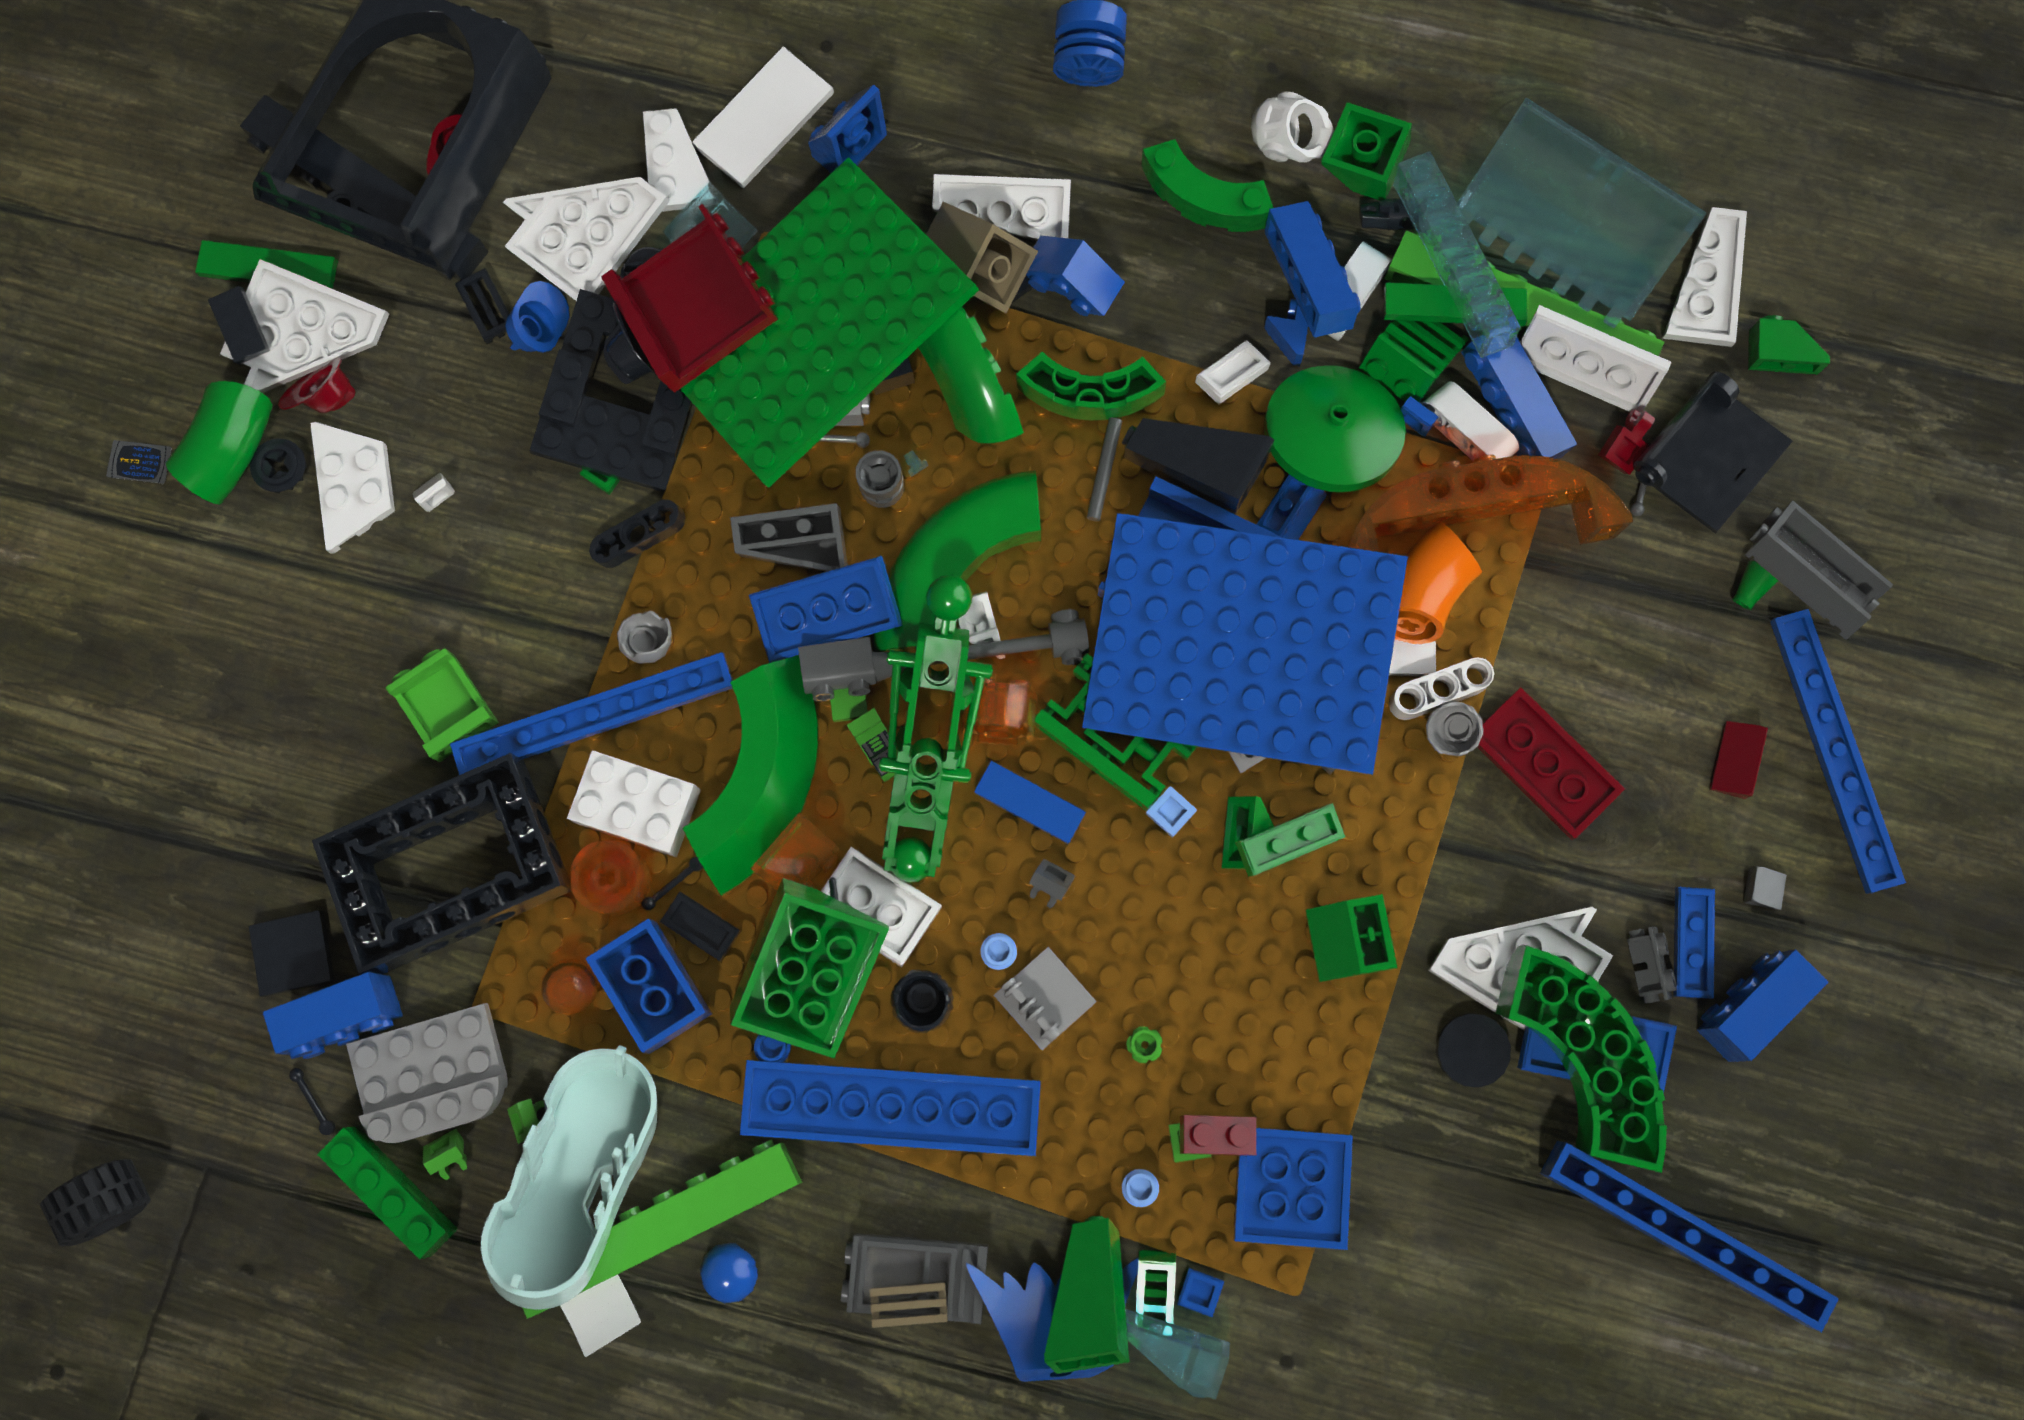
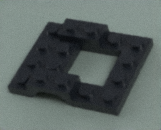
M580 289L562 348L558 350L529 451L536 456L605 476L615 477L622 481L664 493L666 492L676 462L682 432L692 402L681 389L674 393L662 381H660L650 415L586 396L604 335L609 336L619 323L612 306L615 302L614 299Z

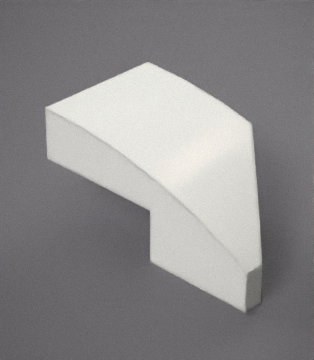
M987 591L972 595L970 609L964 616L958 619L960 629L969 630V642L974 645L1001 641ZM999 655L996 657L1002 659L1005 658V655Z

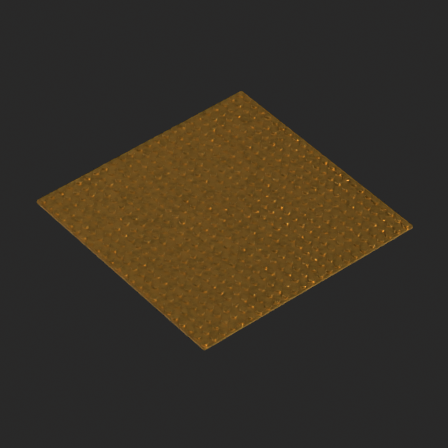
M764 232L763 234H761L759 241L762 238H764L769 232ZM972 296L962 307L967 312L969 318L974 316L987 340L981 345L991 352L1001 369L995 375L1004 393H1011L1024 432L1017 437L997 443H978L959 432L955 428L948 405L936 378L919 348L908 357L915 383L877 395L872 390L869 393L870 414H864V426H834L826 434L857 436L859 433H866L870 438V443L867 447L861 448L856 443L818 441L769 488L762 483L696 408L671 473L666 492H664L662 500H671L683 509L686 516L685 524L678 533L641 553L588 697L721 652L725 654L733 680L761 665L769 663L749 594L825 572L737 555L734 550L730 517L837 503L841 510L848 566L882 556L888 574L900 551L915 531L935 511L951 499L989 480L1013 473L1036 470L1041 541L1022 544L999 554H994L980 564V567L967 579L966 583L969 585L972 595L987 591L1001 641L1049 634L1048 623H1051L1052 614L1068 609L1078 611L1079 618H1084L1089 641V653L1087 654L1094 658L1102 609V597L1098 596V587L1101 581L1104 582L1107 577L1117 513L1138 516L1148 498L1150 486L1156 477L1151 472L1124 458L1126 446L1122 444V441L1132 425L1137 428L1142 418L1265 435L1264 418L1269 401L1275 391L1249 383L1218 405L1195 383L1197 375L1205 369L1009 308L1007 313H1004ZM1042 351L1056 363L1068 369L1078 371L1081 375L1102 376L1104 373L1122 369L1143 356L1166 380L1164 396L1138 412L1118 418L1123 422L1100 521H1091L1086 517L1109 420H1080L1056 414L1036 404L1017 388L1016 373ZM1406 433L1403 449L1393 469L1379 482L1361 490L1351 492L1325 491L1326 497L1299 540L1406 556L1414 544L1438 521L1443 522L1468 548L1478 562L1482 574L1457 599L1447 618L1443 634L1436 640V671L1476 657L1486 659L1493 667L1547 493L1549 480L1543 475L1533 472L1528 473L1527 470L1505 463L1492 473H1488L1481 469L1460 449ZM883 450L891 453L898 460L905 481L904 493L896 504L887 508H877L870 505L863 498L856 480V466L859 460L865 454L872 451ZM1271 452L1267 463L1236 514L1254 524L1258 523L1289 475L1277 463ZM671 512L665 513L666 519L663 522L668 523L670 521L669 515L672 514ZM652 610L663 619L668 618L672 630V644L666 655L655 663L639 664L628 659L620 651L617 632L622 621L629 616ZM957 619V623H956V628H960V627H959V623H958V619ZM873 634L860 637H870L871 648L873 651ZM1051 648L1006 654L1005 658L1002 659L992 656L967 660L991 664L993 667L992 677L990 676V679H985L976 723L973 728L965 768L970 769L971 779L968 781V784L953 782L941 865L936 867L935 877L926 876L919 882L908 883L941 904L942 908L902 967L882 954H878L835 1058L791 1045L790 1054L783 1063L1041 1081L1036 1156L853 1144L1078 1222H1084L1086 1218L1092 1216L1109 1218L1119 1230V1236L1168 1253H1176V1256L1292 1296H1298L1302 1292L1315 1247L1234 1241L1238 1155H1212L1209 1158L1174 1163L1168 1125L1180 1123L1181 1115L1256 1117V1128L1350 1135L1466 755L1451 756L1440 754L1427 740L1426 724L1432 712L1410 720H1401L1392 714L1389 708V701L1397 688L1406 682L1423 676H1389L1373 775L1335 769L1330 775L1321 766L1265 758L1243 773H1240L1228 751L1197 747L1186 761L1172 750L1153 774V777L1166 786L1162 794L1171 786L1197 809V812L1172 838L1146 815L1145 810L1034 726V718L1041 709L1044 710L1050 699L1066 709L1083 688L1085 683L1073 675V670L1080 663L1075 665L1062 664L1061 657L1053 658ZM946 663L930 665L935 671H943L948 667ZM1468 669L1466 673L1468 680L1473 684H1482L1481 673L1475 669ZM969 676L974 686L976 677ZM892 677L876 682L877 684L869 685L870 692L866 694L868 711L875 708L888 732ZM1436 681L1433 683V690L1437 695L1441 697L1449 696V688L1444 682ZM924 687L918 688L911 738L912 745L922 738H931L939 742L942 748L945 749L952 691ZM733 689L570 743L544 814L573 891L503 922L472 1007L488 1003L492 1019L585 1051L594 1049L616 1050L619 1045L626 1047L625 1053L641 1062L651 1074L743 1105L746 1060L759 1061L754 1052V1043L759 1034L730 1025L729 1007L781 880L785 878L821 891L850 847H853L884 867L885 860L882 859L894 777L884 782L875 767L871 765L847 727V724L854 720L833 722L830 700L815 701L818 720V755L814 778L812 779L803 811L777 852H774L760 869L745 882L723 896L720 895L703 868L699 872H692L660 898L652 910L647 911L642 907V900L647 896H653L689 866L690 860L697 856L686 834L677 857L584 827L567 819L590 754L593 750L695 784L701 789L689 822L691 823L717 800L729 782L737 764L741 746L742 724L736 694ZM1486 689L1478 695L1459 702L1472 706L1479 714ZM1406 693L1400 695V704L1405 709L1411 710L1416 708V701L1413 696ZM901 694L899 698L896 736L900 726L905 725L908 704ZM970 705L965 710H960L957 733L961 747ZM1078 708L1067 723L1057 715L1053 716V718L1087 744L1093 745L1090 740L1084 737L1086 729L1082 728L1084 712ZM1098 730L1095 732L1121 753L1125 751L1135 738V736ZM1144 739L1159 752L1168 743L1166 741ZM1137 752L1133 753L1124 766L1113 758L1110 759L1121 770L1150 790L1151 787L1141 780V776L1151 764ZM928 755L918 758V761L923 764H932L936 761ZM991 761L1086 812L1069 845L974 794ZM923 789L913 792L919 798H925L930 795L928 791ZM1228 797H1261L1274 826L1333 803L1346 836L1345 838L1255 876L1248 877L1246 869L1222 868ZM898 826L896 843L905 837H917L924 840L930 847L933 831ZM1043 859L1075 875L1061 901L1057 900L1051 908L1047 907L1050 895L1040 890L1034 899L1030 897L1033 885L1029 884ZM679 892L684 893L741 930V933L722 962L660 922ZM1383 894L1398 968L1319 982L1305 910L1341 901ZM648 918L658 923L712 1012V1015L650 1054L641 1052L585 959ZM995 933L1008 935L1013 939L1017 947V956L1014 963L1003 970H995L988 967L981 957L983 941ZM1049 947L1097 1002L1044 1050H1041L995 998L994 994L1008 980L1014 978ZM920 969L938 973L952 988L954 1008L947 1021L934 1031H929L928 1033L909 1031L897 1021L892 1013L893 1008L890 1004V997L893 987L910 970ZM1142 1026L1148 1027L1151 1031L1156 1030L1162 1037L1161 1055L1154 1061L1148 1060L1147 1063L1135 1061L1132 1058V1053L1127 1050L1126 1046L1128 1037L1133 1035V1031L1136 1028ZM1143 1041L1141 1043L1142 1048H1147L1148 1042ZM1136 1169H1144L1151 1172L1159 1184V1193L1156 1200L1146 1207L1131 1205L1126 1201L1122 1193V1182L1125 1176Z

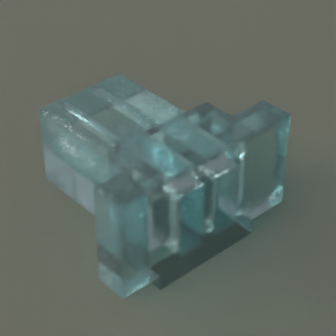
M913 450L904 455L906 463L911 468L908 470L910 477L928 467L927 461H921Z

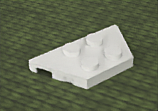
M314 422L311 423L325 547L326 551L331 554L341 549L339 546L354 535L359 537L369 530L373 523L382 521L395 512L386 444L379 440Z

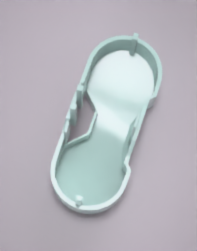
M619 1045L616 1050L594 1049L583 1052L567 1061L558 1070L544 1096L546 1112L537 1126L532 1125L523 1144L524 1152L517 1164L508 1194L505 1199L494 1203L487 1218L481 1237V1254L488 1277L496 1291L506 1300L517 1306L528 1309L557 1307L573 1299L586 1287L606 1247L615 1216L629 1184L642 1165L657 1125V1093L654 1081L648 1070L636 1058L625 1053L626 1047ZM612 1175L614 1176V1183H616L613 1191L611 1182ZM601 1183L603 1202H599L594 1213V1228L588 1210Z

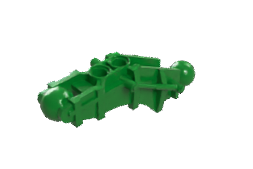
M955 575L941 576L929 586L926 593V603L930 611L935 615L934 625L919 623L915 653L890 650L887 653L886 662H888V665H892L888 756L880 759L879 768L882 772L895 774L890 796L882 859L885 860L884 871H892L899 880L907 883L919 882L926 876L935 877L936 867L941 865L953 782L968 784V781L971 779L970 769L965 768L973 728L976 723L985 679H990L993 673L991 664L967 661L969 630L956 628L957 619L964 616L970 609L972 591L962 578ZM935 661H942L948 667L943 671H935L929 665ZM901 666H902V667H906L902 674H901ZM969 676L976 677L974 686ZM919 687L953 692L945 749L942 748L939 742L931 738H922L913 745L911 744ZM901 694L908 704L905 725L900 726L896 736L899 698ZM970 705L961 747L957 733L960 710H965ZM928 755L936 761L932 764H923L918 761V758ZM923 789L928 791L930 795L925 798H919L913 792ZM898 826L932 830L931 846L929 847L924 840L917 837H905L896 843Z

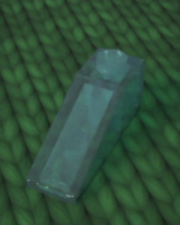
M1125 1309L1128 1341L1179 1388L1198 1398L1209 1397L1216 1400L1229 1361L1230 1342Z

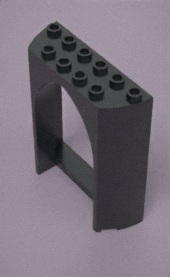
M360 0L253 181L254 198L260 202L446 273L552 79L546 65V59L519 28L509 25L500 18H491L477 13L469 6H459L446 0ZM421 34L468 53L474 65V82L469 102L402 221L401 227L285 182L349 73L374 50L396 39Z

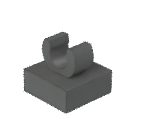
M1043 859L1029 884L1033 885L1030 897L1034 899L1040 890L1050 895L1047 907L1051 908L1057 900L1061 901L1075 875Z

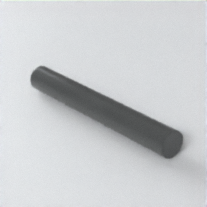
M1114 417L1108 421L1086 517L1091 521H1100L1123 422L1121 419Z

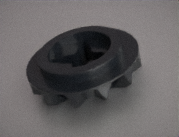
M280 438L269 440L257 448L250 462L252 478L265 491L280 494L282 491L293 490L299 481L304 480V470L308 467L305 462V453L290 440ZM269 460L278 463L284 460V465L289 470L288 473L286 471H278L274 475L276 470L269 463Z

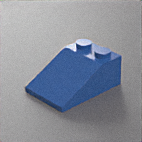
M872 85L854 94L848 102L840 103L835 109L833 117L824 126H818L811 134L810 141L808 142L811 155L830 173L848 157L858 166L887 135L879 88Z

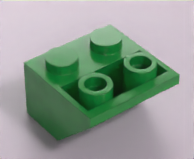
M1383 894L1341 901L1305 910L1319 982L1398 968Z

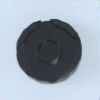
M1466 1014L1453 1018L1442 1028L1436 1045V1056L1440 1068L1450 1080L1463 1086L1483 1087L1494 1083L1505 1073L1510 1063L1511 1045L1507 1033L1497 1021L1485 1015Z

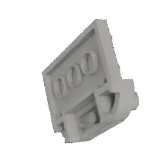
M488 1003L346 1044L364 1115L359 1116V1120L367 1131L368 1136L374 1141L385 1143L404 1142L485 1118L494 1113L493 1111L503 1097L504 1089L508 1086L507 1073Z

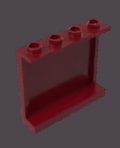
M703 203L698 207L706 219L624 278H621L613 269L601 276L656 375L674 393L778 320L771 309V306L775 304L773 298L764 286L760 288L757 286L755 281L760 279L757 272L748 261L743 263L740 256L744 254V251L733 236L728 238L725 232L729 230V226L718 211L712 214Z

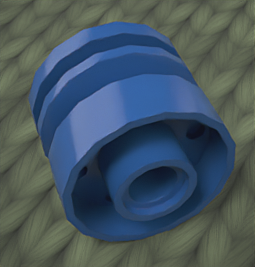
M1075 0L1062 5L1057 10L1055 39L1057 43L1054 46L1055 57L1053 61V72L1055 75L1067 83L1079 86H1104L1118 81L1124 72L1125 48L1123 44L1126 38L1127 14L1124 10L1111 2L1103 0Z

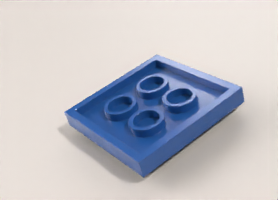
M1256 1128V1155H1238L1233 1240L1238 1242L1348 1250L1353 1135Z

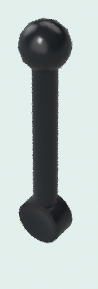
M693 857L689 862V866L653 896L645 897L641 902L643 909L647 911L652 910L660 898L692 872L701 871L703 866L698 858Z
M300 1068L292 1069L289 1078L298 1084L319 1120L320 1133L323 1135L334 1133L336 1129L335 1123L326 1119L303 1079L304 1072Z

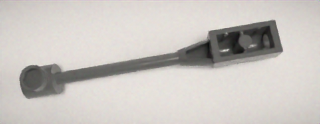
M1076 610L1058 611L1051 615V623H1048L1049 634L969 645L967 660L1051 648L1053 658L1061 657L1062 664L1075 665L1081 663L1082 654L1089 653L1085 619L1079 618V612ZM870 637L798 647L805 695L812 694L815 701L831 700L834 698V690L847 688L849 695L863 696L870 692L869 685L877 684L876 682L892 677V665H888V662H886L887 653L889 652L872 651ZM935 661L930 665L944 664V662ZM901 666V673H903L906 667Z

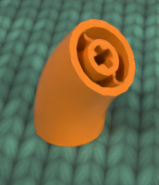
M1440 521L1431 527L1406 554L1408 559L1395 640L1411 644H1426L1439 639L1444 632L1446 621L1453 605L1464 590L1482 574L1478 562L1468 548L1448 526Z

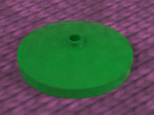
M1316 366L1291 375L1273 393L1264 418L1265 436L1275 439L1271 454L1277 463L1298 481L1324 491L1351 492L1367 488L1379 482L1395 466L1405 442L1406 428L1404 417L1392 394L1372 377L1347 367Z

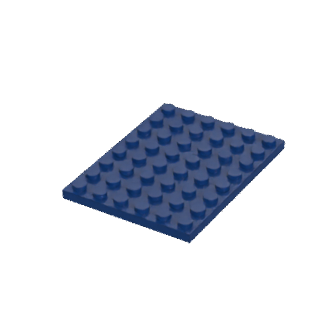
M1117 513L1082 728L1373 775L1408 556Z

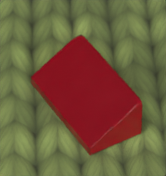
M1732 721L1725 722L1710 790L1741 799L1752 797L1768 727Z

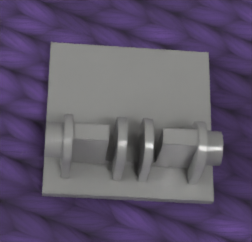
M1049 947L1014 978L1008 980L994 994L995 998L1041 1050H1044L1097 1002Z

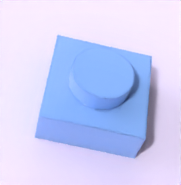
M1170 786L1148 809L1146 815L1173 838L1197 812V809Z

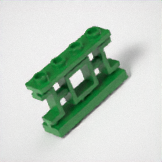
M1086 653L1081 663L1073 670V675L1085 683L1083 688L1066 709L1050 699L1044 710L1041 709L1034 718V726L1147 812L1166 787L1154 778L1153 774L1172 750L1187 761L1194 750L1197 749V746H1183L1182 744L1168 742L1159 752L1144 740L1145 738L1135 737L1125 751L1121 753L1095 733L1097 730L1086 729L1084 732V737L1093 743L1090 746L1053 718L1054 715H1057L1067 723L1078 708L1085 713L1091 676L1088 672L1092 670L1093 657ZM1137 752L1151 764L1141 776V780L1151 787L1150 790L1121 770L1110 759L1113 758L1124 766L1133 753Z

